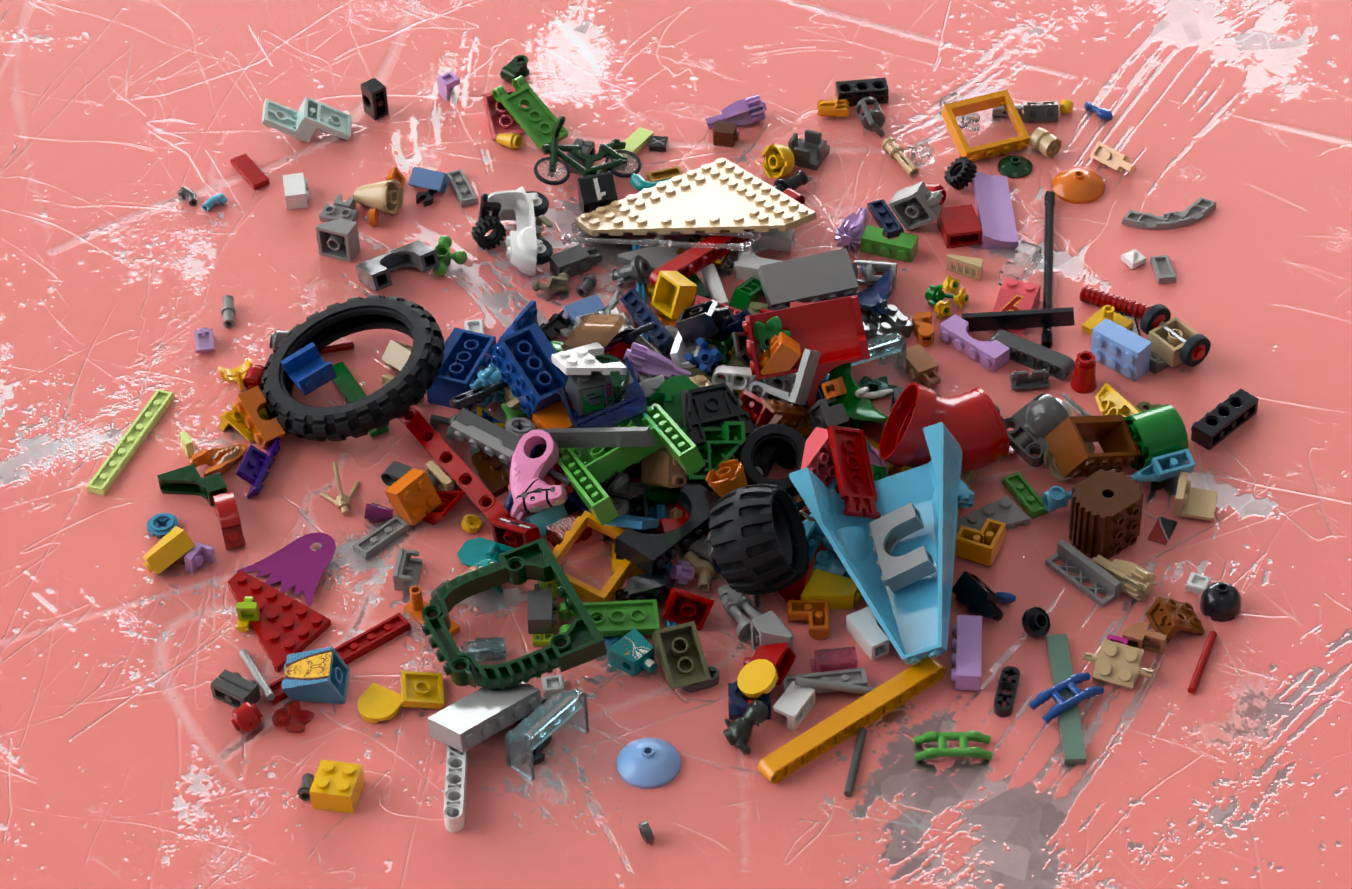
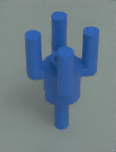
M699 337L696 343L701 347L702 351L696 357L691 353H686L685 359L692 365H699V369L707 376H710L712 370L720 366L718 361L723 360L724 356L716 348L710 350L709 344Z

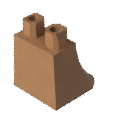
M664 446L656 453L649 454L641 460V481L648 486L682 488L688 483V474Z

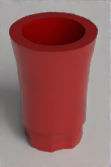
M1083 351L1077 354L1074 373L1070 383L1071 388L1077 393L1088 394L1097 388L1096 361L1092 352Z

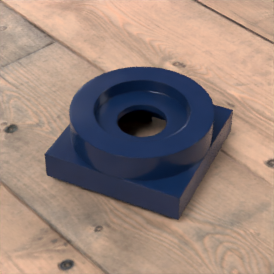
M737 681L728 683L729 720L742 717L748 707V701L743 699V693L739 689ZM770 692L767 694L763 693L760 695L761 697L755 698L753 701H763L768 708L766 719H771Z

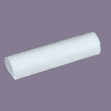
M712 263L700 270L710 294V299L729 306L715 264Z

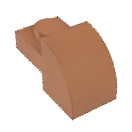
M1149 623L1132 624L1123 632L1122 638L1129 640L1128 646L1162 655L1166 650L1167 635L1149 630Z

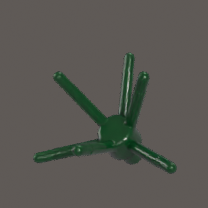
M732 334L728 340L724 339L723 341L703 338L708 344L717 346L716 348L724 356L722 364L728 366V352L734 346Z

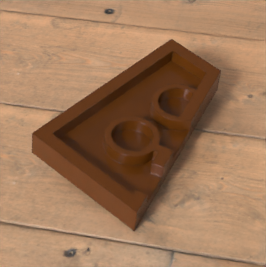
M483 449L471 456L472 463L483 484L495 498L508 491V485H510V467L501 462L495 455L493 457L489 456Z

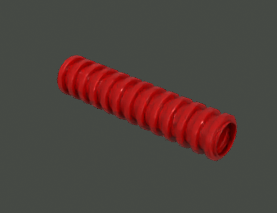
M1086 285L1082 288L1079 297L1080 301L1085 300L1086 303L1090 302L1092 305H1101V307L1110 305L1114 307V311L1117 310L1118 313L1122 312L1124 315L1128 314V316L1133 315L1134 318L1139 317L1140 320L1145 312L1152 307L1151 305L1147 306V304L1142 305L1141 302L1136 303V301H1131V299L1126 300L1125 297L1120 298L1118 295L1115 297L1114 294L1110 295L1109 292L1104 293L1102 290L1099 292L1098 289L1094 290L1093 287L1088 288Z

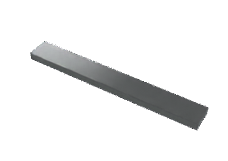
M650 427L531 429L543 430L549 433L559 448L654 447L658 443ZM542 443L540 448H547V444Z

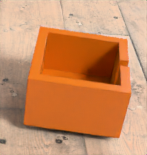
M414 468L384 491L397 515L413 526L427 516L425 512L430 513L442 503L426 472Z

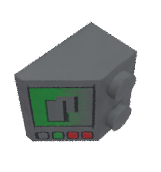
M591 371V375H569L565 390L580 418L610 412L615 409L612 381L609 375H602L599 371Z

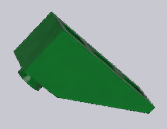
M751 277L736 287L729 306L742 311L748 310L750 302H757L763 293L760 280Z

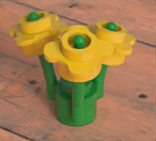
M949 275L946 277L943 285H930L927 288L925 298L928 301V305L935 306L936 318L941 319L944 316L951 315L952 301L947 300L945 302L943 301L944 298L953 299L954 304L959 305V309H963L964 304L968 303L969 295L966 293V288L962 287L961 291L959 290L961 284L959 278H953ZM941 289H944L946 293H953V295L945 294Z

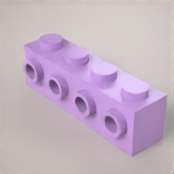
M957 615V623H953L952 635H956V638H952V650L956 651V653H952V666H956V669L952 668L951 681H955V690L980 691L982 616Z

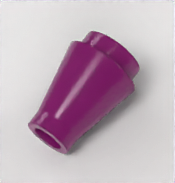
M375 503L366 504L364 519H368L369 522L390 520L393 518L394 509H389Z

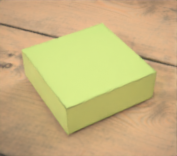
M180 432L181 447L187 457L191 458L195 454L193 442L187 432Z

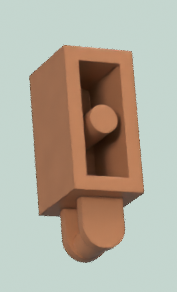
M920 344L900 351L899 365L901 369L907 372L912 381L920 385L925 384L927 388L941 383L938 374L939 365Z

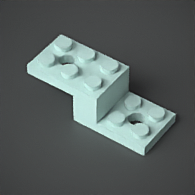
M305 97L298 111L266 99L263 104L262 124L308 143L317 128L338 138L349 140L351 136L352 115L308 97Z

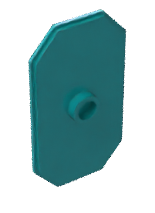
M479 537L466 540L458 551L457 556L463 565L472 567L478 561L480 562L485 559L500 561L499 554L515 548Z

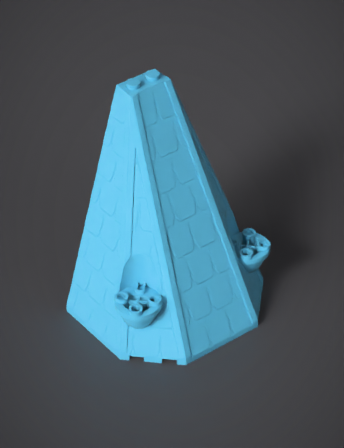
M943 422L923 428L932 459L930 462L874 481L878 499L875 505L881 517L912 502L920 512L924 525L923 529L900 540L895 546L892 556H902L925 546L932 555L937 572L895 592H892L889 586L885 587L880 578L883 574L877 566L876 561L879 559L873 551L875 544L869 536L871 531L869 523L875 519H867L862 516H845L843 513L846 508L845 502L840 498V493H836L835 489H828L808 467L789 473L791 482L825 535L822 539L824 547L830 548L832 552H836L901 659L910 665L918 664L921 662V659L927 657H939L941 653L947 652L958 509L962 507L970 508L975 505L974 492L969 490L968 486L960 479L962 465L961 446Z

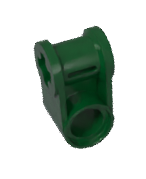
M525 55L514 57L511 62L502 68L501 78L512 83V80L519 76L526 77L529 75L530 69L527 67L528 57Z

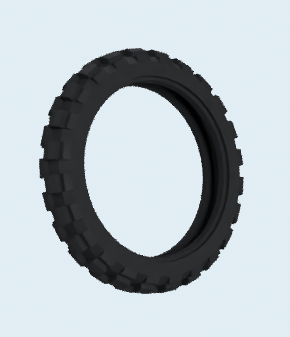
M369 295L368 298H350L345 303L340 304L337 302L327 306V309L320 313L315 312L307 317L304 323L301 325L297 324L289 331L290 333H288V337L282 338L274 349V354L270 355L264 367L265 370L264 374H262L260 388L267 401L265 405L267 414L271 419L276 417L278 423L288 434L298 438L324 442L326 439L333 442L344 441L347 437L351 436L358 438L368 435V431L373 429L380 430L388 426L391 420L401 418L409 412L410 406L413 404L417 405L426 394V389L431 388L438 376L439 369H441L445 349L444 338L439 325L431 313L412 301L409 302L404 298L394 296L386 298L381 295ZM391 329L402 332L413 339L411 354L406 364L390 382L362 399L334 407H313L293 399L292 390L294 383L286 375L280 362L312 342L319 352L342 337L365 330Z

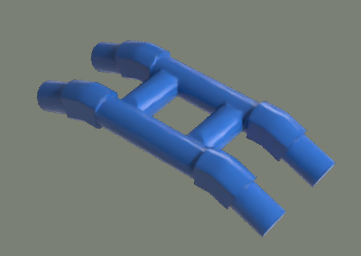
M1077 673L1054 687L1042 691L1028 705L1032 710H1035L1052 697L1057 702V705L1053 706L1042 717L1043 721L1048 724L1072 706L1085 699L1103 694L1104 688L1102 686H1091L1081 691L1076 685L1089 681L1091 676L1089 673ZM1068 688L1075 696L1065 700L1059 693Z

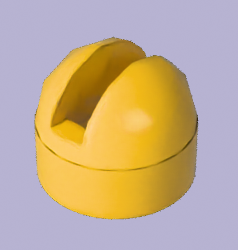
M1068 99L1062 100L1059 106L1061 113H1071L1074 103Z

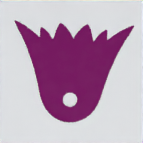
M310 533L296 539L274 554L240 570L244 572L260 571L256 577L270 574L265 583L271 585L282 581L280 585L282 593L295 586V595L298 596L303 591L306 603L311 607L317 585L335 553L336 544L334 539L328 534ZM318 542L322 545L317 551L310 549L313 543Z

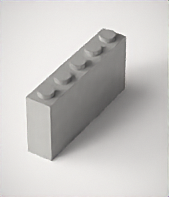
M847 248L762 265L758 271L768 309L784 305L790 306V302L795 301L809 303L848 297L856 294L859 287Z
M525 682L518 683L517 687H505L506 690L492 688V691H488L482 687L428 717L430 736L464 752L542 708L540 689Z

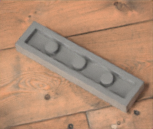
M864 667L786 676L782 682L784 692L792 681H795L796 677L868 686ZM810 687L815 689V694L837 692L836 690Z

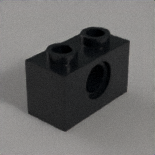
M376 78L362 83L361 92L364 112L374 120L388 115L386 86Z

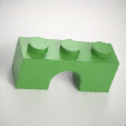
M867 225L860 238V252L911 263L918 251V236L901 232L898 238L887 239L884 237V228Z

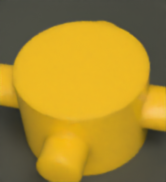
M238 619L237 626L235 627L236 631L248 632L250 630V622L239 621Z

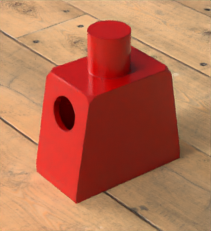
M788 642L761 645L757 648L753 657H746L744 659L743 665L745 666L757 659H766L772 662L778 674L776 685H781L796 655Z

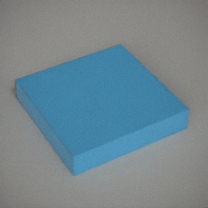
M619 515L606 525L644 530L659 527L660 519Z

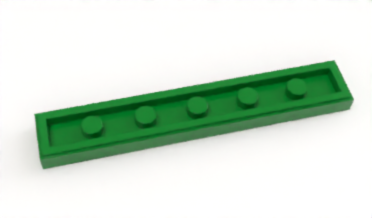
M343 361L332 365L337 374V377L332 381L347 403L367 396ZM386 426L380 430L373 429L368 431L372 438L388 432L389 428Z

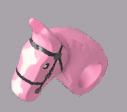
M531 430L524 434L519 440L512 456L510 490L514 504L511 510V517L519 521L522 520L525 513H539L545 509L562 505L568 498L567 490L562 485H549L543 481L544 476L559 459L560 450L552 436L543 430ZM547 444L546 451L542 456L530 458L531 450L536 445Z

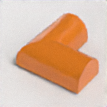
M788 600V621H808L809 636L815 640H823L829 636L828 600Z

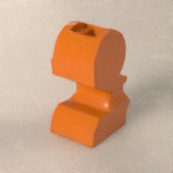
M932 312L914 313L912 318L914 327L912 331L918 337V344L926 347L932 345L934 342Z
M842 376L820 384L826 400L847 393Z

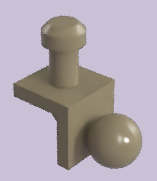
M560 273L558 276L550 275L547 284L535 280L532 283V290L536 292L538 290L546 291V301H550L552 295L557 292L568 294L570 276L567 273Z

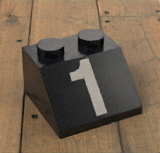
M611 171L577 178L579 206L582 213H590L598 207L607 206L611 202L618 200Z

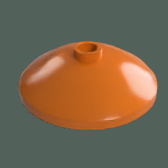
M1066 169L1058 173L1052 180V191L1058 198L1069 203H1090L1099 199L1104 193L1105 185L1103 179L1088 169Z

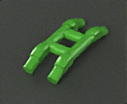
M930 731L914 737L915 745L938 741V747L928 748L915 753L916 761L938 757L970 756L987 760L992 758V752L979 747L968 748V741L990 743L991 736L981 734L978 731ZM959 740L960 748H947L946 741Z

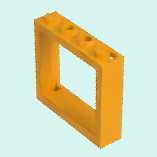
M1007 89L944 104L941 115L960 156H965L970 161L975 162L979 159L991 158L1016 150L1020 151L1028 147L1030 136ZM1004 106L1018 136L969 148L955 117Z
M585 510L581 516L576 518L572 529L565 533L561 544L555 546L553 555L558 563H560L587 526L615 540L625 530L618 526L601 525L592 513ZM624 558L601 591L566 573L565 575L579 597L589 602L612 601L616 591L622 587L636 565Z

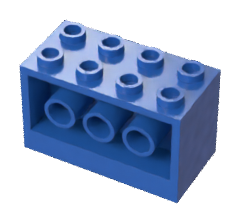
M537 322L500 338L491 355L492 364L498 368L503 381L507 382L511 388L512 395L518 399L523 412L527 413L529 418H532V414L568 397L565 385L569 375L564 374L551 362V355L557 352Z
M454 328L444 343V358L438 376L431 388L426 389L428 403L454 408L450 406L449 399L472 390L470 385L477 380L479 371L489 367L491 355L496 346L495 336ZM476 403L470 404L467 410L470 411Z

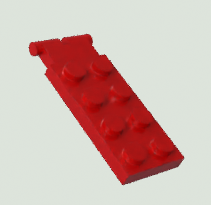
M831 425L827 428L840 498L844 500L846 507L843 513L845 516H862L863 518L876 520L881 517V514L876 510L875 502L878 499L864 430Z

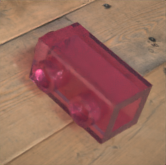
M855 647L814 650V659H810L811 671L817 673L858 668Z

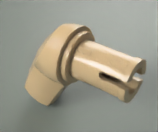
M690 550L680 560L691 562L690 566H693L695 569L694 576L699 578L697 589H700L701 592H707L710 590L711 579L715 576V569L710 562L699 558Z

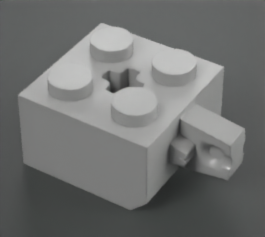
M922 181L896 191L888 205L907 231L931 223L938 217L942 209L939 202L944 195L940 190L931 193Z

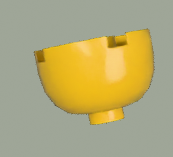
M782 144L768 145L762 153V157H764L762 168L769 178H783L792 172L795 159L793 152L787 146Z

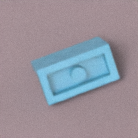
M563 504L523 518L524 523H532L539 528L541 537L571 525Z

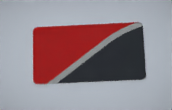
M1159 517L1148 540L1166 545L1178 522Z

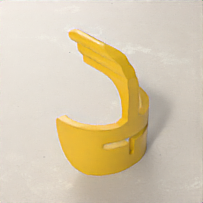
M248 358L237 368L226 369L219 366L218 369L222 379L227 382L238 383L239 389L242 391L245 390L243 378L247 369L253 366L251 358Z

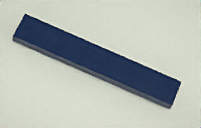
M634 288L630 289L620 298V301L640 326L651 322L654 324L655 329L646 332V334L661 352L675 341L674 337Z

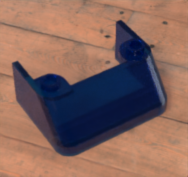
M628 357L624 359L634 382L629 383L625 389L627 399L587 417L580 418L576 409L573 408L567 392L561 387L557 388L573 428L615 427L647 411L648 401L645 389L634 363Z

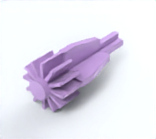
M755 95L732 103L721 110L722 114L706 118L708 128L715 127L716 122L735 123L737 126L748 125L766 119L764 111H767V108L759 95Z
M860 207L856 214L853 212L843 219L835 232L836 237L834 240H839L837 246L844 244L842 248L844 249L848 245L849 251H851L852 247L854 249L857 248L865 229L864 221L867 216V208L863 209Z
M633 342L631 349L626 350L623 358L626 360L625 366L627 370L638 374L640 372L655 377L664 375L667 379L670 376L677 375L691 376V371L674 366L673 361L636 342Z

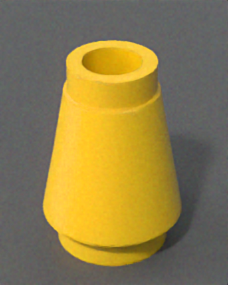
M518 133L498 134L496 138L498 144L513 150L519 149L523 143L522 136Z

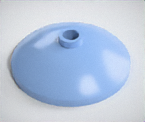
M641 738L632 741L620 751L617 758V770L620 777L626 783L642 789L659 788L670 783L679 773L681 766L680 755L677 749L669 742L658 738Z

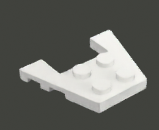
M598 342L551 355V362L566 375H591V371H599L602 375H610V371H620V375H627V367L623 363L601 364L595 359L594 356L604 355V347Z

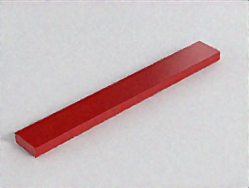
M397 613L334 649L347 665L410 630L411 624L400 613ZM284 676L269 684L270 689L275 695V698L270 701L273 705L288 698V695L282 690Z

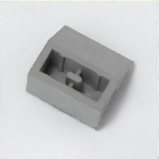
M772 610L751 619V648L754 652L761 645L788 642L794 652V635L792 631L784 626L782 619L779 616L777 617Z

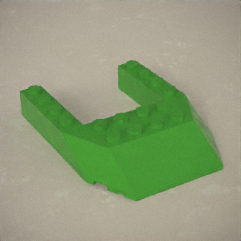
M631 400L583 428L650 427L658 442L654 447L561 448L560 453L562 456L558 459V464L571 485L601 525L608 524L619 516L610 497L600 485L606 482L616 471L622 473L625 468L639 463L642 458L656 453L663 446L688 475L700 471L706 465L697 446L659 404L648 406L646 402Z

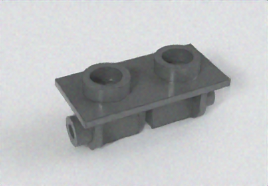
M1045 369L1032 370V375H1029L1028 371H1014L1009 377L1012 390L1050 387L1048 381L1049 370L1045 371Z

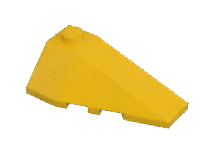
M1107 382L1095 396L1099 410L1103 415H1123V417L1142 412Z

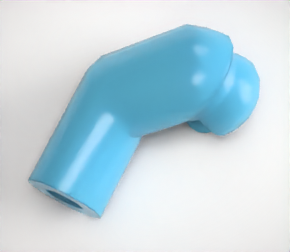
M219 193L210 197L202 205V209L208 212L217 202L220 205H224L228 199L224 196L225 194Z

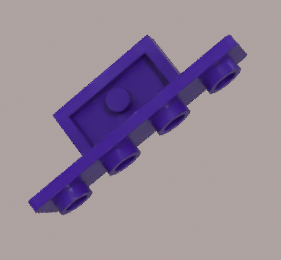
M277 437L271 443L266 454L252 445L248 447L236 473L237 476L251 484L247 494L248 499L254 494L258 495L262 490L263 485L261 483L265 481L269 474L267 469H270L275 461L273 456L280 450L279 442L281 438Z

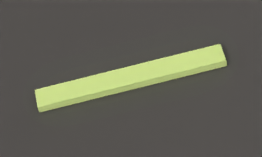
M160 389L156 390L86 486L87 492L105 496L175 399L174 393Z

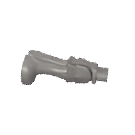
M728 584L719 587L718 593L720 594L719 598L722 601L723 608L738 623L736 629L737 638L741 642L749 641L751 639V620L743 613L746 612L751 619L762 615V613L751 605L750 599L745 594L737 593Z

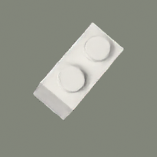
M303 173L282 175L287 210L307 208V200H310L308 179H304Z

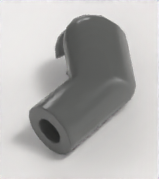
M186 186L178 190L177 194L179 197H188L190 206L198 204L194 191Z

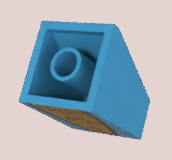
M333 647L287 655L286 663L284 664L285 674L284 681H282V690L291 700L345 704L349 668Z

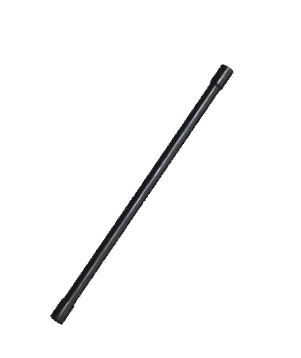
M1047 191L1044 195L1043 309L1052 308L1055 193ZM1043 327L1041 334V345L1047 348H1051L1053 345L1052 327Z

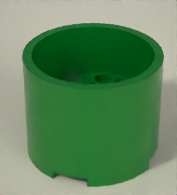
M1166 404L1124 417L1142 454L1135 459L1136 462L1130 465L1132 468L1136 467L1138 470L1147 467L1154 457L1189 449L1184 423L1178 412L1171 405Z

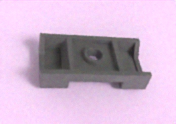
M891 304L887 305L886 308H889L890 312L886 314H881L880 312L862 314L867 342L910 337L914 324L895 305Z

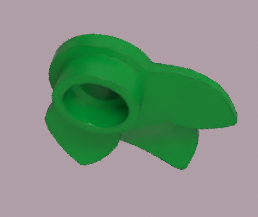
M778 316L769 319L766 325L759 321L754 325V336L760 341L762 350L767 351L770 346H766V342L771 340L774 335L778 336L780 332L789 337L791 336L790 331L782 330V322Z

